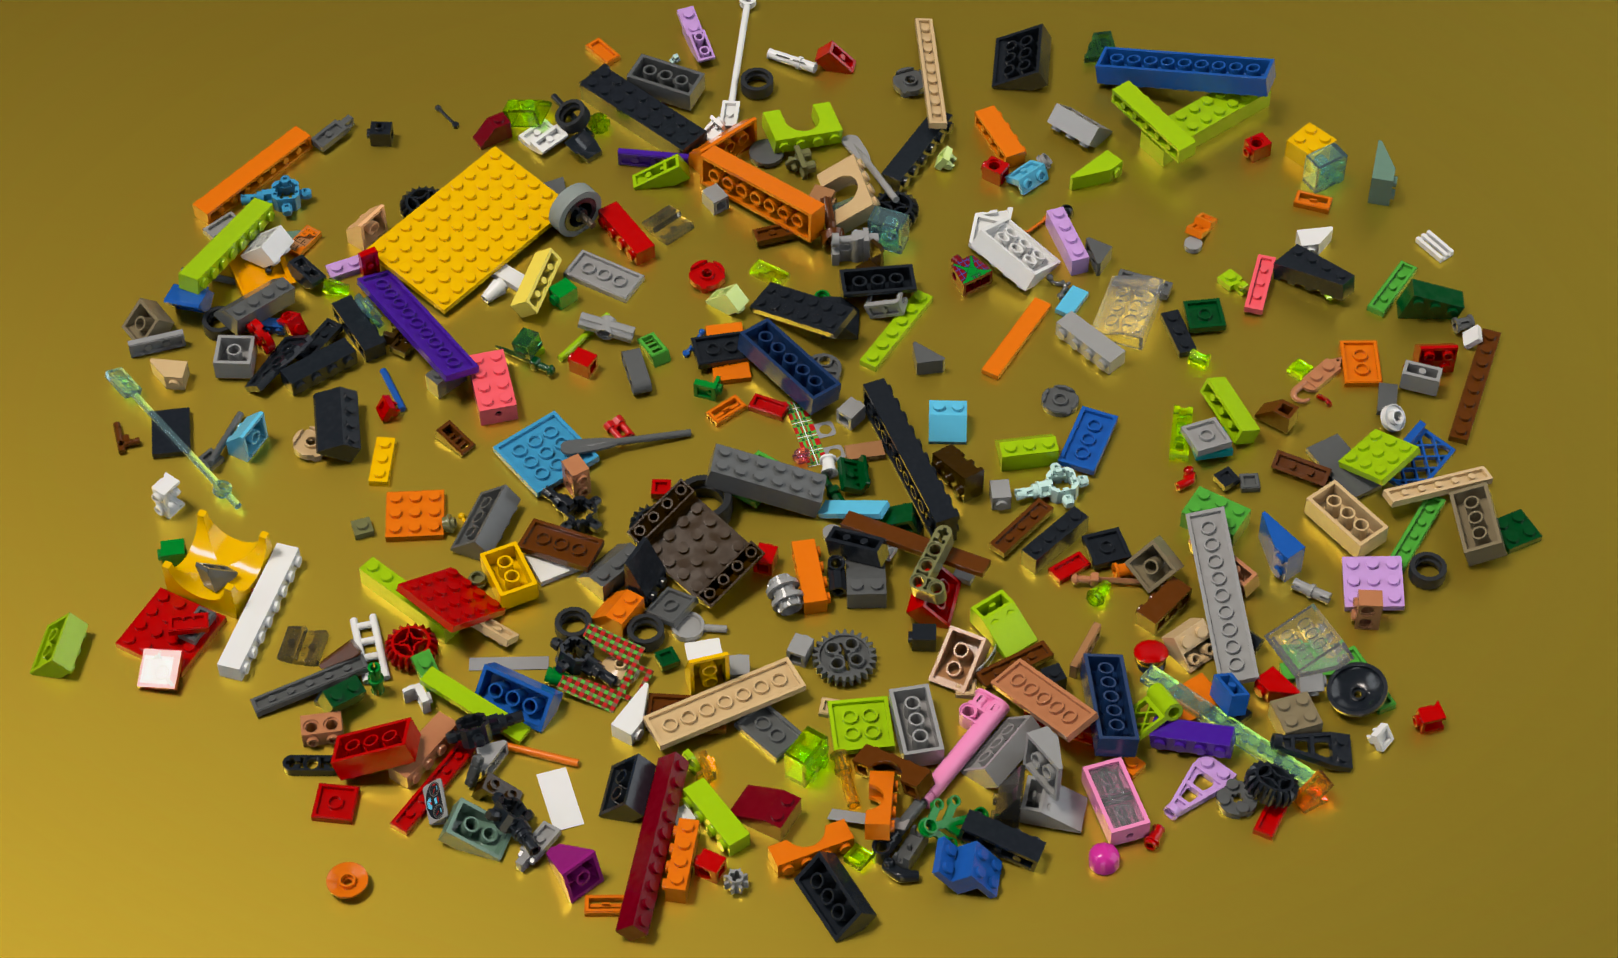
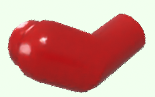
M1187 466L1183 469V479L1175 483L1177 491L1188 488L1195 483L1196 472L1192 466Z

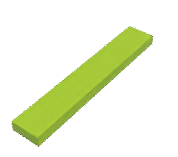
M433 666L420 679L421 685L468 714L477 712L484 713L486 716L495 713L498 715L502 713L504 715L508 714ZM521 722L508 726V729L503 730L500 734L520 745L531 731V727Z

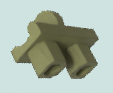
M795 145L794 150L796 154L794 157H788L785 166L789 171L797 172L799 170L802 180H806L809 173L816 172V163L812 160L809 148L800 149L799 145Z

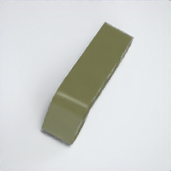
M940 525L935 529L909 580L914 597L936 605L944 603L947 599L944 583L936 579L954 544L952 530L947 525Z

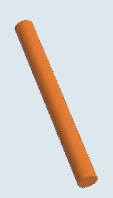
M507 742L508 751L573 767L579 766V759Z

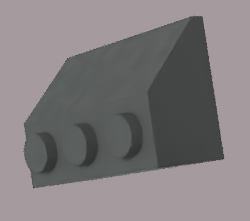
M632 543L617 544L596 561L588 573L583 572L576 580L602 601H605L612 592L618 591L625 585L624 563L636 546Z

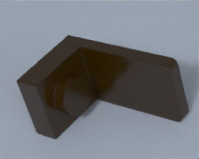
M874 238L871 239L870 259L856 266L855 269L883 266L884 248L882 244L878 243Z
M488 772L478 780L471 797L480 800L483 796H493L494 793L501 792L505 797H516L520 800L523 792Z

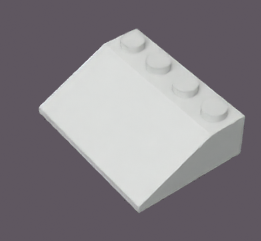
M1008 217L981 229L971 245L977 254L986 258L992 266L998 268L1005 277L1010 278L1016 283L1018 288L1024 291L1038 284L1061 263L1057 257Z

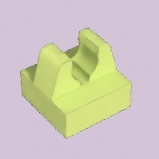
M946 146L938 154L934 166L936 169L941 170L944 168L951 170L955 166L953 163L957 158L952 154L953 149Z

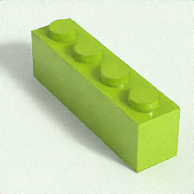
M1226 377L1207 378L1200 392L1234 444L1253 443L1260 432V428Z
M704 777L683 789V804L693 811L696 820H700V823L705 826L707 834L711 838H715L722 852L725 851L731 857L750 846V833Z

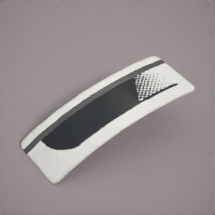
M996 645L991 655L976 669V672L991 664L996 654Z

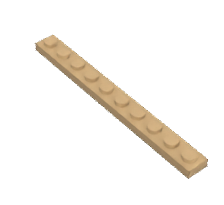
M915 18L928 126L932 129H946L947 118L933 20L931 18Z

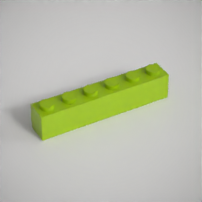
M1127 81L1112 89L1111 102L1177 163L1195 155V139L1190 137L1181 126H1178L1170 116H1167L1148 96L1144 95L1136 85Z
M374 557L370 558L359 568L362 584L420 626L424 624L425 628L430 627L436 637L446 644L459 632L451 633L396 591L398 584L406 582V580Z

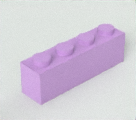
M1064 207L1047 210L1045 226L1070 275L1088 272L1089 255Z

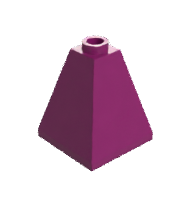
M558 844L549 848L546 852L549 864L571 904L604 881L596 852L593 849Z

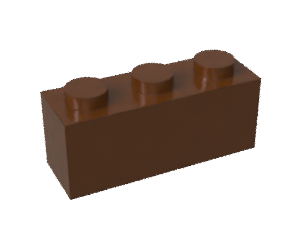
M1175 576L1168 581H1164L1160 589L1156 593H1152L1144 605L1141 604L1137 608L1136 624L1155 636L1191 600L1192 588Z

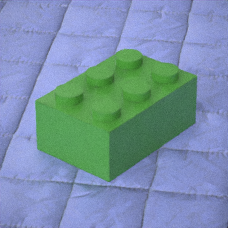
M1199 486L1181 512L1180 527L1188 530L1185 514L1224 506L1233 548L1249 525L1251 509Z

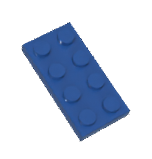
M1082 406L1059 456L1058 463L1062 467H1069L1094 476L1118 422V416Z

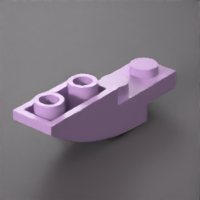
M694 6L678 9L677 16L682 26V33L698 63L715 59L705 29L701 27Z

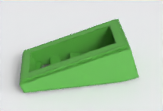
M654 332L637 339L638 344L655 368L671 361L669 350Z

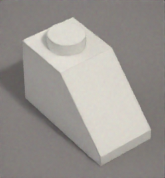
M1333 227L1297 230L1295 244H1299L1319 255L1331 242Z

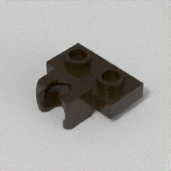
M391 323L393 327L392 332L384 331L383 336L387 345H390V352L406 358L414 347Z

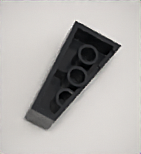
M1296 244L1274 262L1275 280L1280 281L1284 279L1288 281V284L1294 286L1299 284L1305 286V289L1309 291L1318 290L1321 291L1322 295H1328L1340 301L1345 300L1354 292L1355 275L1299 244Z

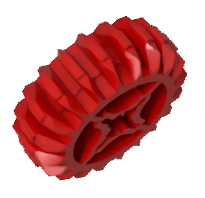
M407 622L406 627L400 625L399 630L393 629L392 634H388V640L385 641V655H387L389 663L392 664L393 668L398 667L400 671L405 669L407 673L410 669L416 672L410 659L411 656L430 649L435 660L439 651V644L435 633L432 632L430 627L425 628L424 624L418 627L416 622L413 626H410Z

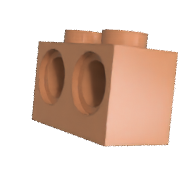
M577 453L561 461L563 485L572 498L576 496L585 497L590 494V470L580 455Z
M1358 589L1357 597L1353 598V609H1351V621H1354V629L1379 630L1383 610L1382 590Z
M341 711L300 716L301 736L304 747H316L326 744L334 745L337 736L344 734Z

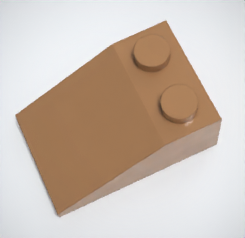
M950 625L928 681L965 693L970 687L971 681L975 678L976 669L984 663L991 643L985 637Z

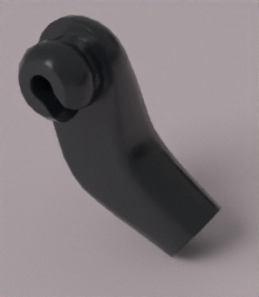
M891 857L883 860L882 870L893 880L900 883L919 881V871L901 868L894 864V859Z

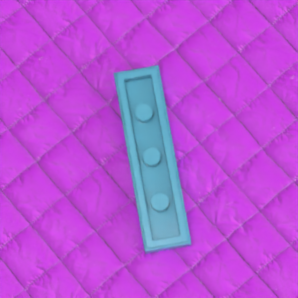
M825 500L818 511L819 518L844 519L848 511H852L872 519H882L890 504L888 500Z

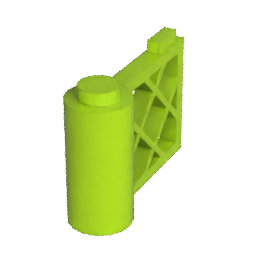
M1162 683L1151 685L1147 690V695L1133 705L1136 722L1139 717H1145L1143 723H1136L1137 729H1141L1138 733L1140 741L1167 720L1175 721L1183 713L1180 703ZM1148 704L1147 711L1140 712V709ZM1150 717H1159L1154 722L1149 723Z

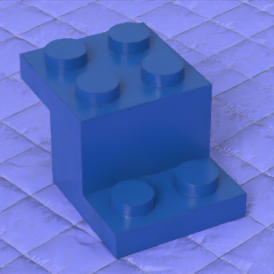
M945 836L938 838L932 874L957 894L978 888L990 899L997 897L1002 861L978 841L957 847Z

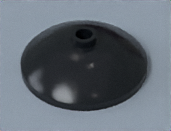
M1352 662L1339 667L1333 672L1327 683V696L1332 707L1339 713L1350 717H1364L1376 712L1384 704L1388 695V684L1384 674L1377 667L1364 662Z

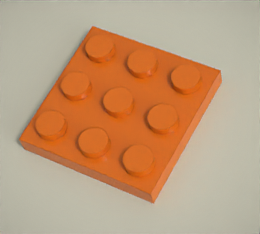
M445 491L387 492L386 542L444 540L442 517H445Z

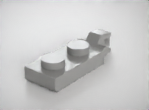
M543 821L533 832L534 840L541 847L540 852L530 856L524 845H522L518 853L519 858L515 861L516 869L523 873L530 864L534 865L562 834L561 829Z

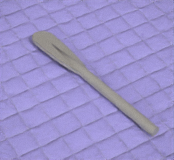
M856 135L844 136L842 144L851 154H854L857 159H862L867 169L890 199L897 203L899 197L873 165L870 155L859 137Z

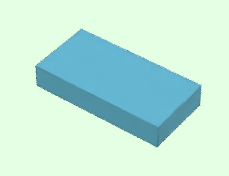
M1072 285L1055 308V313L1063 317L1070 311L1077 313L1088 298L1089 292Z

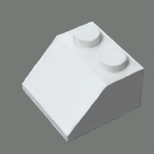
M279 225L260 233L240 256L242 259L263 268L270 265L275 266L281 261L280 257L291 250L290 246L294 240Z

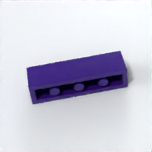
M1180 719L1175 721L1167 720L1149 734L1151 748L1172 750L1179 753L1187 752L1197 755L1216 756L1218 758H1231L1236 741L1235 727Z

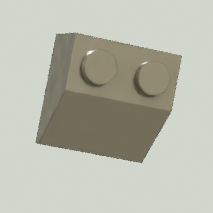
M140 298L125 320L122 328L132 340L169 332L175 323L156 301Z
M1160 535L1124 562L1148 594L1184 567Z

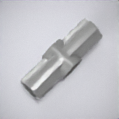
M582 312L577 328L594 332L599 338L604 340L615 338L631 343L636 327L619 323L614 317L609 315L599 317Z

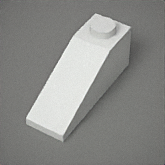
M645 682L611 723L612 736L630 746L639 741L644 734L645 724L643 716L647 713L648 683Z

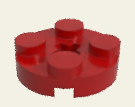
M707 260L697 261L690 268L689 282L695 289L706 294L725 284V269L717 261H713V263L707 262Z
M255 318L245 325L247 330L255 336L257 347H261L266 355L275 350L274 340L269 332H265L263 324Z

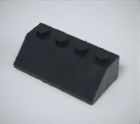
M912 264L839 270L842 298L917 292Z
M337 387L315 393L313 401L316 454L352 462L361 450L357 391Z
M819 851L794 879L835 942H840L864 930L877 916L835 853Z

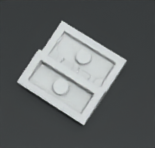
M543 118L518 135V140L532 151L543 155L566 139L568 134L557 124L553 126L548 120Z

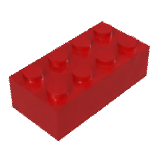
M409 717L338 735L331 765L342 781L411 764L416 761L421 733L412 718Z

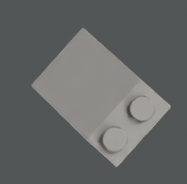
M1048 726L1027 732L1023 765L1050 796L1057 801L1060 796L1063 771L1059 738Z

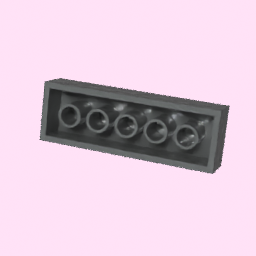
M716 443L710 458L705 486L816 518L822 504L827 475Z

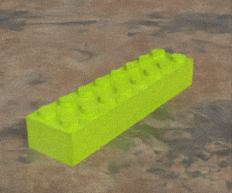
M1271 90L1267 97L1211 92L1169 116L1190 137L1195 139L1196 147L1268 107ZM1141 131L1140 147L1162 167L1174 160L1144 131Z

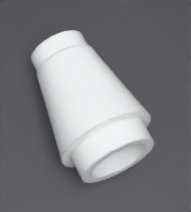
M501 278L493 279L481 295V298L485 303L489 304L505 294L508 286Z

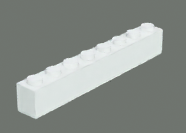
M281 543L276 544L217 663L220 676L242 681L245 674L249 673L250 664L258 654V647L260 643L264 642L267 629L272 626L273 616L275 613H278L282 598L286 597L288 586L295 578V571L302 564V556H300L298 547Z

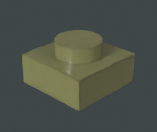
M370 517L350 521L356 540L375 536Z

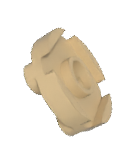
M311 426L305 431L301 429L294 435L293 447L296 456L314 462L322 460L324 455L316 454L315 426ZM313 441H315V444H314V445H309V444H308V443H312Z

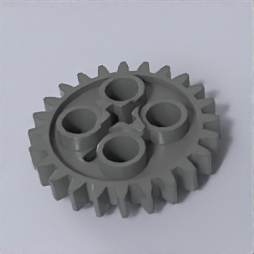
M846 629L843 630V633H839L836 630L835 635L828 632V638L822 636L821 642L817 641L816 647L813 648V668H816V674L821 673V679L827 677V683L835 681V686L839 682H842L843 687L846 686V682H849L851 686L854 685V681L861 684V678L867 680L868 674H873V668H876V648H873V642H868L867 636L862 638L861 632L857 635H854V630L850 634L847 633ZM840 645L843 646L844 656L842 655V649H841ZM845 660L847 661L849 671L846 670Z

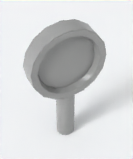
M690 612L676 628L671 627V630L677 640L688 643L699 640L704 632L727 633V625L704 624V620L699 614Z

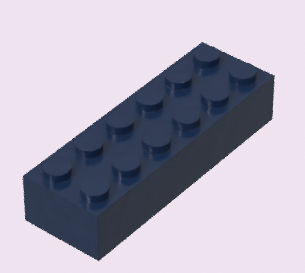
M769 318L740 332L737 349L810 415L839 400L841 383Z
M1083 653L1080 676L1085 703L1095 710L1099 716L1090 725L1095 756L1136 757L1140 739L1123 655Z

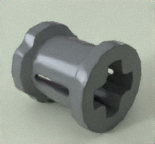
M1468 314L1463 318H1452V329L1455 334H1458L1460 331L1475 326L1474 317L1472 314Z

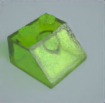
M512 99L508 100L503 113L511 122V127H541L552 106V102Z

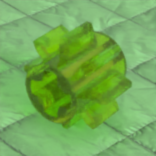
M597 112L590 116L591 120H589L588 127L591 128V132L603 134L605 131H608L610 119H607V114L604 115L601 112Z

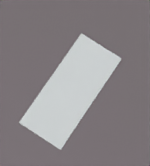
M566 767L536 774L552 825L561 830L583 825L584 821Z

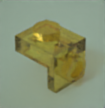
M706 750L698 752V762L702 770L696 772V781L704 777L710 784L717 779L715 759L713 756H709Z

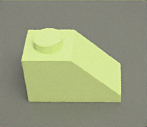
M737 284L715 290L705 302L730 315L741 313L746 308L745 305L749 302V299Z

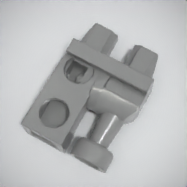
M863 228V230L855 229L851 235L846 236L832 233V266H837L839 262L852 261L854 263L867 261L870 258V240L874 238L879 243V234L869 233L868 228Z

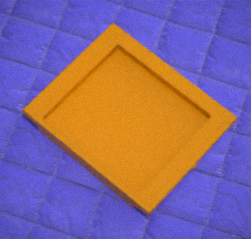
M249 245L228 264L242 296L272 279L281 277L285 278L293 286L296 285V281L287 267L288 264L284 255L280 257L281 261L277 265H271L272 273L270 275L265 273L266 268L241 258L240 255Z

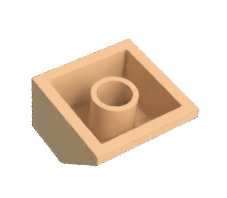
M380 204L370 208L355 223L350 225L346 230L348 243L364 251L388 231L385 206Z

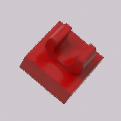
M383 395L376 407L383 422H389L391 416L396 417L401 411L396 409L397 402L392 401L390 395Z

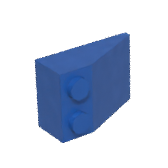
M1262 512L1258 538L1270 570L1275 577L1280 578L1285 583L1301 572L1305 546L1267 512Z

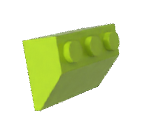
M1053 434L995 440L1002 472L1047 467L1052 463H1058L1059 448L1056 436Z
M69 612L47 625L30 674L59 679L67 674H71L76 666L74 664L76 658L81 653L80 647L87 636L86 630L89 624Z

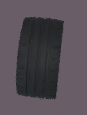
M696 475L686 479L685 482L695 490L697 497H710L721 502L722 505L714 510V512L729 524L733 513L732 494L705 486L707 475Z

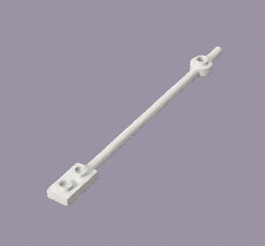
M739 0L743 12L729 100L722 101L720 118L726 123L724 126L727 130L738 123L740 101L735 100L750 9L756 6V0Z

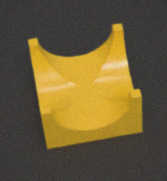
M200 509L197 513V529L194 541L184 560L175 567L173 563L165 560L161 566L167 590L212 611L238 619L252 594L251 589L255 588L273 552L270 534L262 531L257 542L237 540L220 530L210 519L208 512ZM196 562L226 565L238 572V574L215 593L203 585L195 565Z

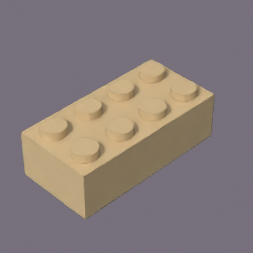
M1333 480L1306 498L1304 513L1353 557L1365 556L1386 542L1389 527L1336 480Z

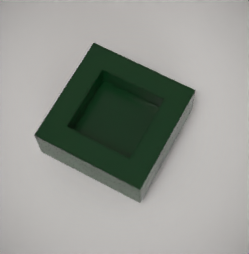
M672 646L654 653V658L662 672L680 666V659Z

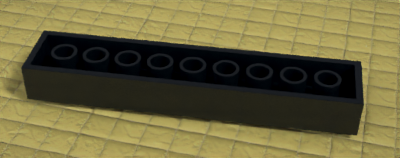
M884 378L863 384V404L866 406L865 414L878 439L882 440L884 450L930 538L938 526L947 525L952 530L954 541L957 540L959 512L956 508H953L950 495H946L942 480H938L935 467H931L929 456L926 452H923L920 439H916L913 426L907 422L906 413L901 411L898 398H894L891 385L887 384Z

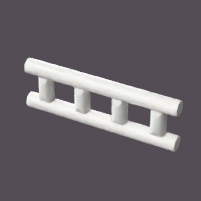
M370 614V621L358 623L357 618H351L350 625L353 639L362 650L361 654L364 655L366 662L378 659L384 680H389L391 677L377 614ZM372 628L373 636L361 638L360 630ZM375 644L377 652L365 654L363 646ZM368 672L361 675L363 684L365 685L369 684Z

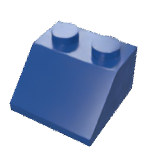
M173 284L164 298V303L177 309L205 313L211 309L214 293L207 287L199 294L180 289L178 284Z

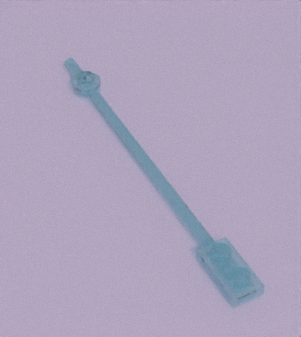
M122 367L105 372V378L124 398L132 397L213 484L212 493L218 498H226L235 509H239L242 504L231 493L232 484L225 480H219L140 396L142 388Z

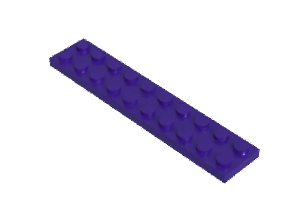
M389 270L357 278V285L445 382L479 372L477 363Z

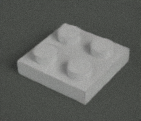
M1216 417L1181 426V434L1197 457L1232 447V440Z

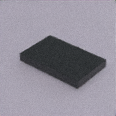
M742 331L691 338V346L698 369L746 361L751 362L737 349L739 334Z
M190 408L151 411L153 459L191 455Z

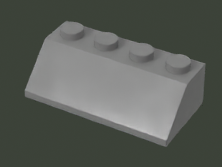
M1032 715L1007 717L960 772L984 788L1001 787L1005 783V779L1016 771V766L1024 759L1026 733L1041 727Z

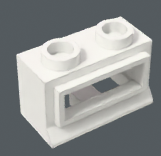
M166 472L164 477L152 486L153 494L151 498L156 504L154 507L155 512L160 516L163 515L171 519L185 506V502L177 498L181 494L180 489L177 488L180 481Z

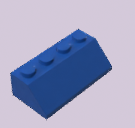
M496 662L484 664L475 691L476 694L508 714L521 710L525 720L523 723L539 732H543L554 717L563 696V692Z

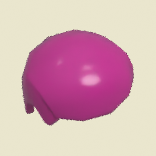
M1103 842L1092 846L1089 851V868L1100 875H1109L1119 868L1120 854L1114 845Z

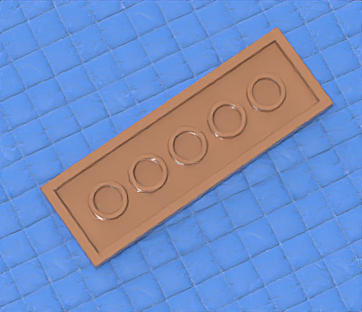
M1021 658L990 682L992 688L1042 724L1048 726L1067 742L1073 740L1099 718L1095 710Z

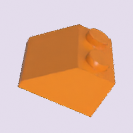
M629 589L612 592L591 617L592 623L624 638L627 634L629 621L645 611L644 597Z

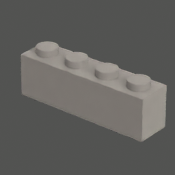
M1070 311L1056 322L1055 334L1057 337L1069 344L1072 349L1081 353L1087 360L1097 365L1100 370L1110 375L1125 363L1126 351L1073 311Z

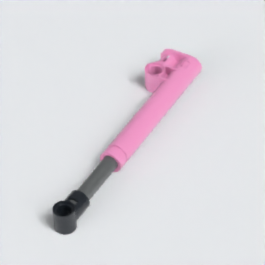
M978 688L975 691V697L960 706L959 724L967 730L966 733L933 771L932 775L935 785L921 801L914 798L912 804L900 817V822L910 819L906 829H895V832L890 833V841H873L872 860L875 864L882 865L883 860L890 857L891 853L902 841L904 833L922 811L929 809L930 803L940 797L1008 714L1010 707L1004 700L983 688Z

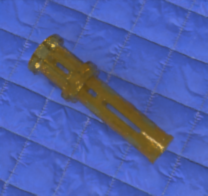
M838 749L830 754V759L834 762V773L840 779L847 807L855 809L860 805L851 776L852 766L847 759V750Z

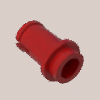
M1154 824L1149 835L1144 838L1146 849L1154 851L1159 848V841L1165 833V828L1162 825L1157 824L1156 826Z

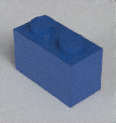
M1233 673L1214 674L1209 695L1227 717L1245 715L1250 697L1248 691Z

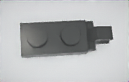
M348 114L341 121L335 119L311 138L312 145L322 152L326 151L355 125L354 118Z

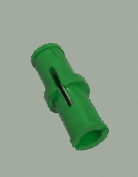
M371 662L367 667L369 671L368 682L371 685L373 695L377 696V690L379 695H382L385 689L381 666L378 662H375V667H373V662Z

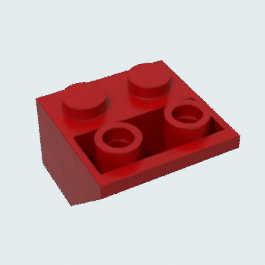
M1453 343L1415 344L1413 360L1414 362L1443 368L1442 373H1450L1454 371L1458 345Z

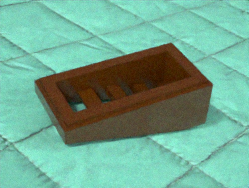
M450 420L435 432L434 437L461 457L476 446ZM466 444L467 447L462 450L460 447Z
M350 639L320 662V668L325 669L357 657L361 654L362 650L353 639Z

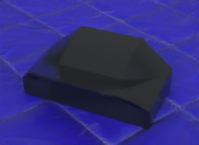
M580 131L564 142L587 163L602 156V150L597 141L586 131Z
M302 254L288 262L287 267L292 277L304 288L312 289L326 280V275Z

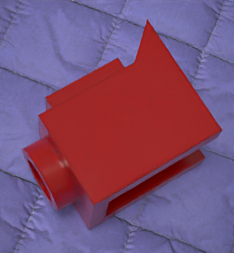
M1437 700L1433 706L1429 705L1417 709V713L1412 719L1414 726L1418 727L1420 734L1443 730L1444 725L1442 721L1446 720V715L1439 700Z

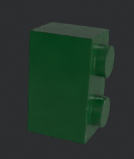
M354 675L322 691L317 702L324 713L342 711L360 702L366 693V689L357 675Z

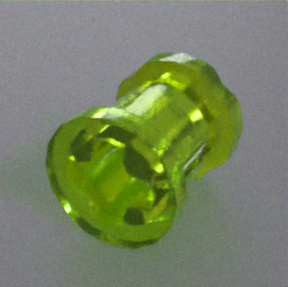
M1193 348L1187 363L1190 365L1193 363L1202 367V370H1206L1209 366L1211 355H1205Z

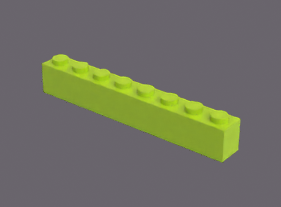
M253 198L178 273L179 288L195 294H199L203 289H206L208 284L273 221L275 216L273 204Z

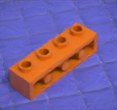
M679 818L678 826L674 825L673 838L675 840L674 843H670L669 855H671V859L666 861L665 873L668 874L667 878L662 880V890L665 891V901L686 904L694 868L693 861L696 857L700 838V820Z

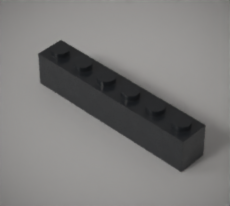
M946 112V129L929 128L926 117L883 170L881 175L893 191H898L899 189L902 191L909 185L910 180L913 176L917 175L920 167L926 164L928 157L934 154L939 143L941 144L947 133L952 131L954 127L952 114Z

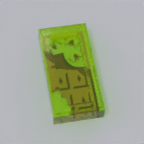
M760 259L749 270L750 276L768 284L772 282L783 286L790 277L789 272Z

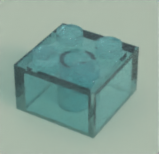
M1335 142L1306 155L1302 181L1315 194L1344 180L1348 155Z
M875 205L868 218L869 233L879 234V243L882 244L884 250L902 254L909 240V215Z

